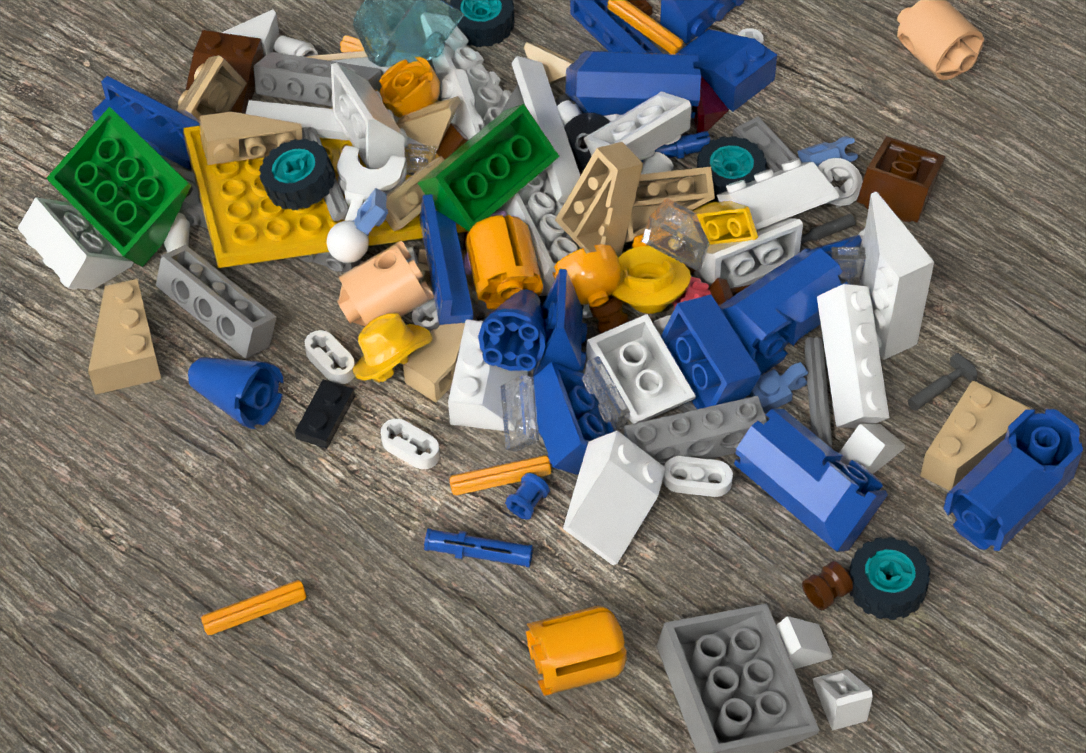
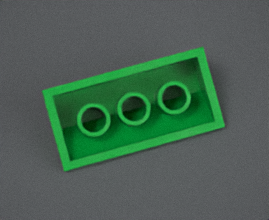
M521 104L503 111L417 182L425 195H433L437 211L470 232V229L477 222L492 215L560 156L525 104Z

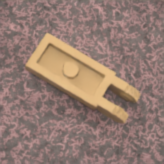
M442 156L434 159L424 168L419 169L387 195L386 209H388V214L385 219L393 231L401 229L420 214L422 196L425 194L417 182L444 161Z

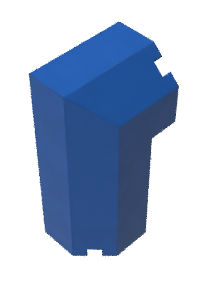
M584 51L574 63L566 68L565 94L579 106L582 113H596L602 116L623 115L660 92L690 101L691 106H698L700 101L701 72L700 69L693 67V62H699L698 56ZM691 111V118H695L696 112Z
M811 248L804 249L719 306L724 311L725 317L735 333L740 336L747 352L757 363L761 375L784 360L788 353L783 349L788 343L794 346L801 337L821 324L817 296L842 285L838 277L843 273L839 264L821 248H815L811 252Z
M771 409L765 414L770 419L764 424L760 421L755 422L737 446L735 454L740 459H735L734 465L836 552L849 551L887 497L886 490H880L883 484L861 464L853 460L848 465L841 462L842 454L834 451L785 409Z
M1036 409L1025 410L1008 426L1005 439L947 493L943 509L948 516L953 512L957 519L953 524L954 528L977 548L986 550L990 546H994V551H1000L1074 478L1083 452L1082 442H1079V425L1058 410L1046 409L1045 413H1035Z

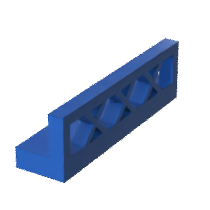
M570 0V14L608 51L663 54L640 31L607 8V0Z
M106 76L101 81L105 99L92 111L93 119L97 121L108 107H111L160 155L191 170L192 167L184 140L183 128L200 126V123Z
M432 194L423 195L420 224L439 325L465 323L466 320H473L474 314L456 223L439 211H435Z

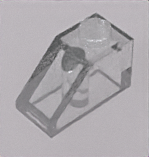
M668 198L649 216L641 241L698 272L702 268L710 245L696 213Z

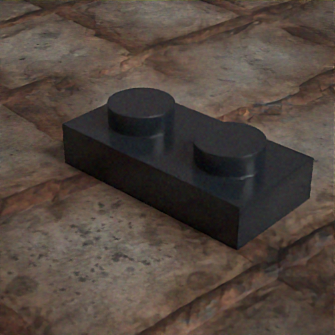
M323 379L295 430L296 439L327 449L355 397L354 389Z

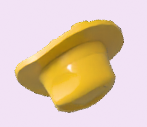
M651 246L635 247L624 252L618 258L621 268L620 283L612 295L628 303L639 312L647 314L658 313L687 290L691 281L690 270L677 258L660 248Z
M387 313L376 317L362 329L358 336V342L364 356L353 367V374L360 380L373 379L378 383L384 382L394 375L393 367L398 363L406 364L408 362L407 356L416 349L429 344L433 340V336L429 330L419 325H406L398 313Z

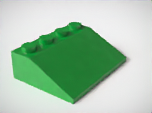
M108 107L46 178L123 257L141 267L146 264L164 243L191 187V184L111 107Z

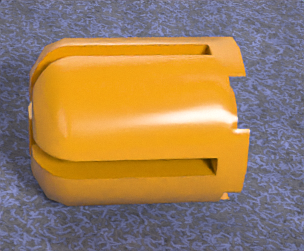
M497 215L477 222L470 229L465 244L478 300L484 301L487 309L496 310L513 294L521 290L533 291L538 296L542 293L543 283L528 225L515 216L507 215L504 217L503 215Z
M597 605L527 624L529 630L526 631L530 658L531 660L534 659L538 674H543V679L537 682L544 696L615 678L624 670L627 661V651L624 647L623 631L615 615L606 607Z

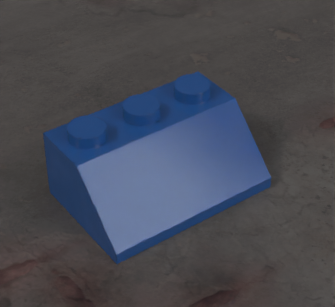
M661 0L660 24L687 44L695 37L701 36L708 27L716 21L722 20L726 13L734 7L740 6L745 0Z
M711 294L677 303L661 338L696 396L694 400H691L696 409L744 399L753 390L761 376V372L757 363L751 358L742 344L740 336L735 333L726 319L722 308L718 306Z
M550 362L527 382L524 387L529 398V406L533 410L538 424V432L546 446L549 462L556 469L577 475L580 472L588 442L615 432L617 429L597 378Z

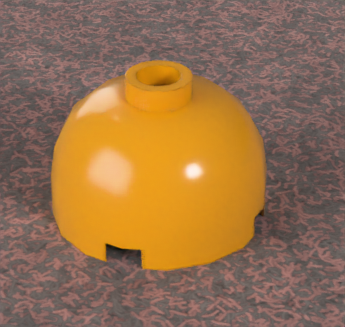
M415 57L417 61L408 63L406 59L401 60L381 76L379 82L382 86L379 93L382 97L383 105L387 110L390 109L393 115L401 118L402 115L410 114L436 103L440 95V81L427 59Z
M594 245L596 251L587 254L584 248L576 250L562 258L554 266L556 272H552L554 280L560 269L568 271L581 305L589 304L591 307L603 305L609 300L608 296L613 294L620 283L621 268L614 248L610 245Z

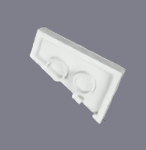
M453 69L439 80V96L442 101L459 96L461 102L451 122L456 124L468 139H471L480 131L484 124L481 116L474 113L475 97L466 71Z

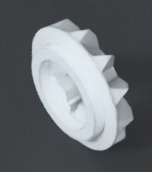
M831 158L823 161L818 168L830 183L833 181V177L836 181L846 179L840 187L841 191L838 187H834L838 192L839 198L827 203L835 205L836 208L845 205L850 206L857 200L863 183L859 170L845 159Z

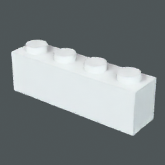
M842 284L817 296L836 427L857 428L860 423L876 424L890 417L869 287Z

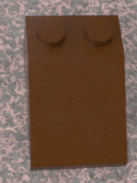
M202 30L193 52L186 90H189L193 84L197 68L201 64H205L208 57L219 55L247 83L230 112L246 114L248 102L252 99L255 92L254 65L264 58L261 38Z
M886 136L867 167L857 202L864 204L869 209L871 194L878 192L901 221H914L918 223L946 156Z

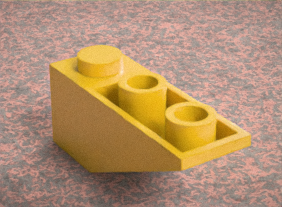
M733 201L708 203L681 216L691 247L758 239L749 207Z

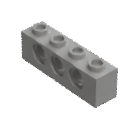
M270 52L254 65L256 94L333 106L331 64L339 63L368 80L374 91L377 89L379 92L382 86L379 82L381 69Z
M187 245L161 255L156 286L245 359L270 347L277 318L274 314Z
M754 396L624 426V436L664 466L669 459L676 456L712 459L734 454L749 428L757 421L764 424L767 420L759 397Z

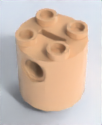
M920 0L913 7L903 9L897 17V21L900 23L897 33L899 41L937 78L941 80L952 79L968 71L977 61V57L983 47L984 37L947 0Z
M402 240L338 277L342 286L337 302L350 324L356 323L366 326L376 317L387 313H398L403 317L434 299V295L426 281L418 282L423 279V275L415 261L411 260L407 263L406 260L411 258V255Z

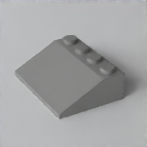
M767 603L664 623L656 646L697 753H774L818 734V725Z

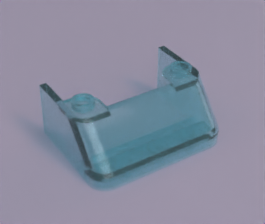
M365 0L354 17L353 26L368 60L379 67L393 66L404 59L411 63L417 61L415 57L431 60L433 57L437 58L444 50L446 40L464 14L443 0Z

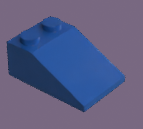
M708 29L676 53L698 56L699 62H693V67L700 69L702 77L732 112L775 80L777 54L753 38Z
M560 269L542 306L547 344L542 358L533 369V377L550 362L583 372L585 367L586 352L581 351V344L584 343L586 338L587 323H582L583 309L568 271Z

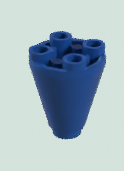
M521 290L513 294L483 321L478 339L480 349L483 352V359L488 365L497 366L509 371H530L542 358L547 342L541 301L533 291Z

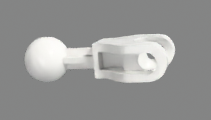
M348 145L344 147L337 164L338 184L341 192L345 195V201L349 210L345 221L335 224L330 229L326 241L329 253L336 260L343 263H352L365 255L369 246V238L367 234L356 228L353 220L357 217L358 209L375 188L388 195L405 181L407 174L406 157L391 155L385 166L379 169H368L360 164L358 157L360 148Z

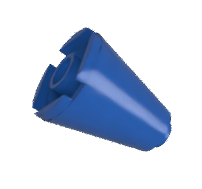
M201 357L188 370L190 386L244 427L256 429L254 426L258 424L264 426L275 415L281 403L283 394L278 393L279 382L284 384L283 375L274 364L261 361Z

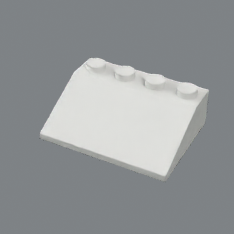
M874 192L870 197L857 281L858 286L869 287L879 354L885 360L917 345L934 261L878 192Z

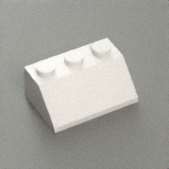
M339 63L331 64L333 115L352 145L360 148L358 154L368 169L383 167L391 155L405 157L404 147L408 146L407 135L404 129H399L395 123L392 111L390 109L387 110L383 105L380 93L374 91L368 80Z
M660 92L584 137V141L591 156L598 147L623 142L640 160H645L653 156L657 148L664 144L668 145L678 141L681 138V134L690 129L691 103L687 99Z
M800 158L781 164L783 169L773 173L772 169L755 174V180L749 183H745V180L731 183L726 186L727 191L718 194L717 197L719 202L733 201L748 206L757 231L837 199L839 195L814 162L801 163Z
M36 197L18 227L19 231L25 236L28 245L38 251L43 257V262L60 277V282L72 290H77V288L93 290L131 268L134 263L123 257L70 202Z
M787 218L757 230L758 239L706 245L700 250L695 251L697 269L694 273L701 279V282L709 284V287L717 278L726 279L730 288L752 284L800 253L803 223L800 219Z
M466 320L448 400L450 425L517 433L525 394L524 385L527 383L529 371H509L497 366L488 365L483 359V352L480 349L478 339L483 321Z

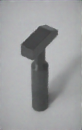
M847 214L812 228L809 233L802 235L801 244L810 240L817 241L854 226L855 219L853 215Z
M956 353L950 357V365L956 370L949 375L941 376L908 399V405L912 410H918L951 387L952 382L962 375L970 382L972 380L976 382L977 371L975 366L962 355Z

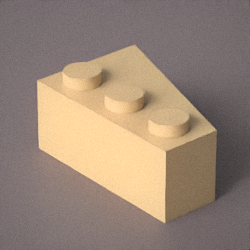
M623 142L596 148L555 219L581 249L584 248L586 254L596 251L594 245L599 244L613 247L617 257H620L622 254L643 166L641 160Z
M711 167L641 174L625 242L632 241L635 236L660 227L664 223L715 199Z
M138 279L108 285L104 288L88 369L95 395L161 379Z
M972 380L926 451L920 476L950 491L1005 439L1008 426L1025 410L1032 408Z

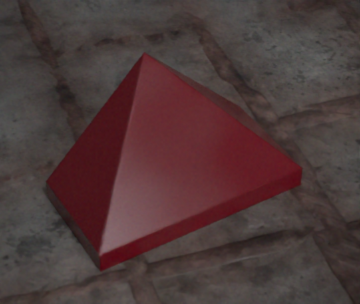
M702 75L699 105L692 106V111L696 112L694 118L696 134L708 131L729 111Z

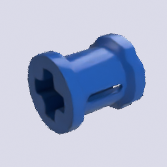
M532 473L524 474L521 478L522 484L514 494H510L505 502L507 508L513 514L525 520L532 517L534 507L539 500L546 498L550 493L548 484L542 478Z

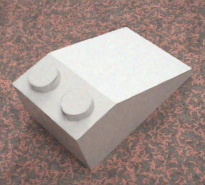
M648 314L587 340L586 361L599 384L632 424L647 421L695 399L694 392Z
M619 431L589 441L563 529L610 564H617L656 501L666 468Z

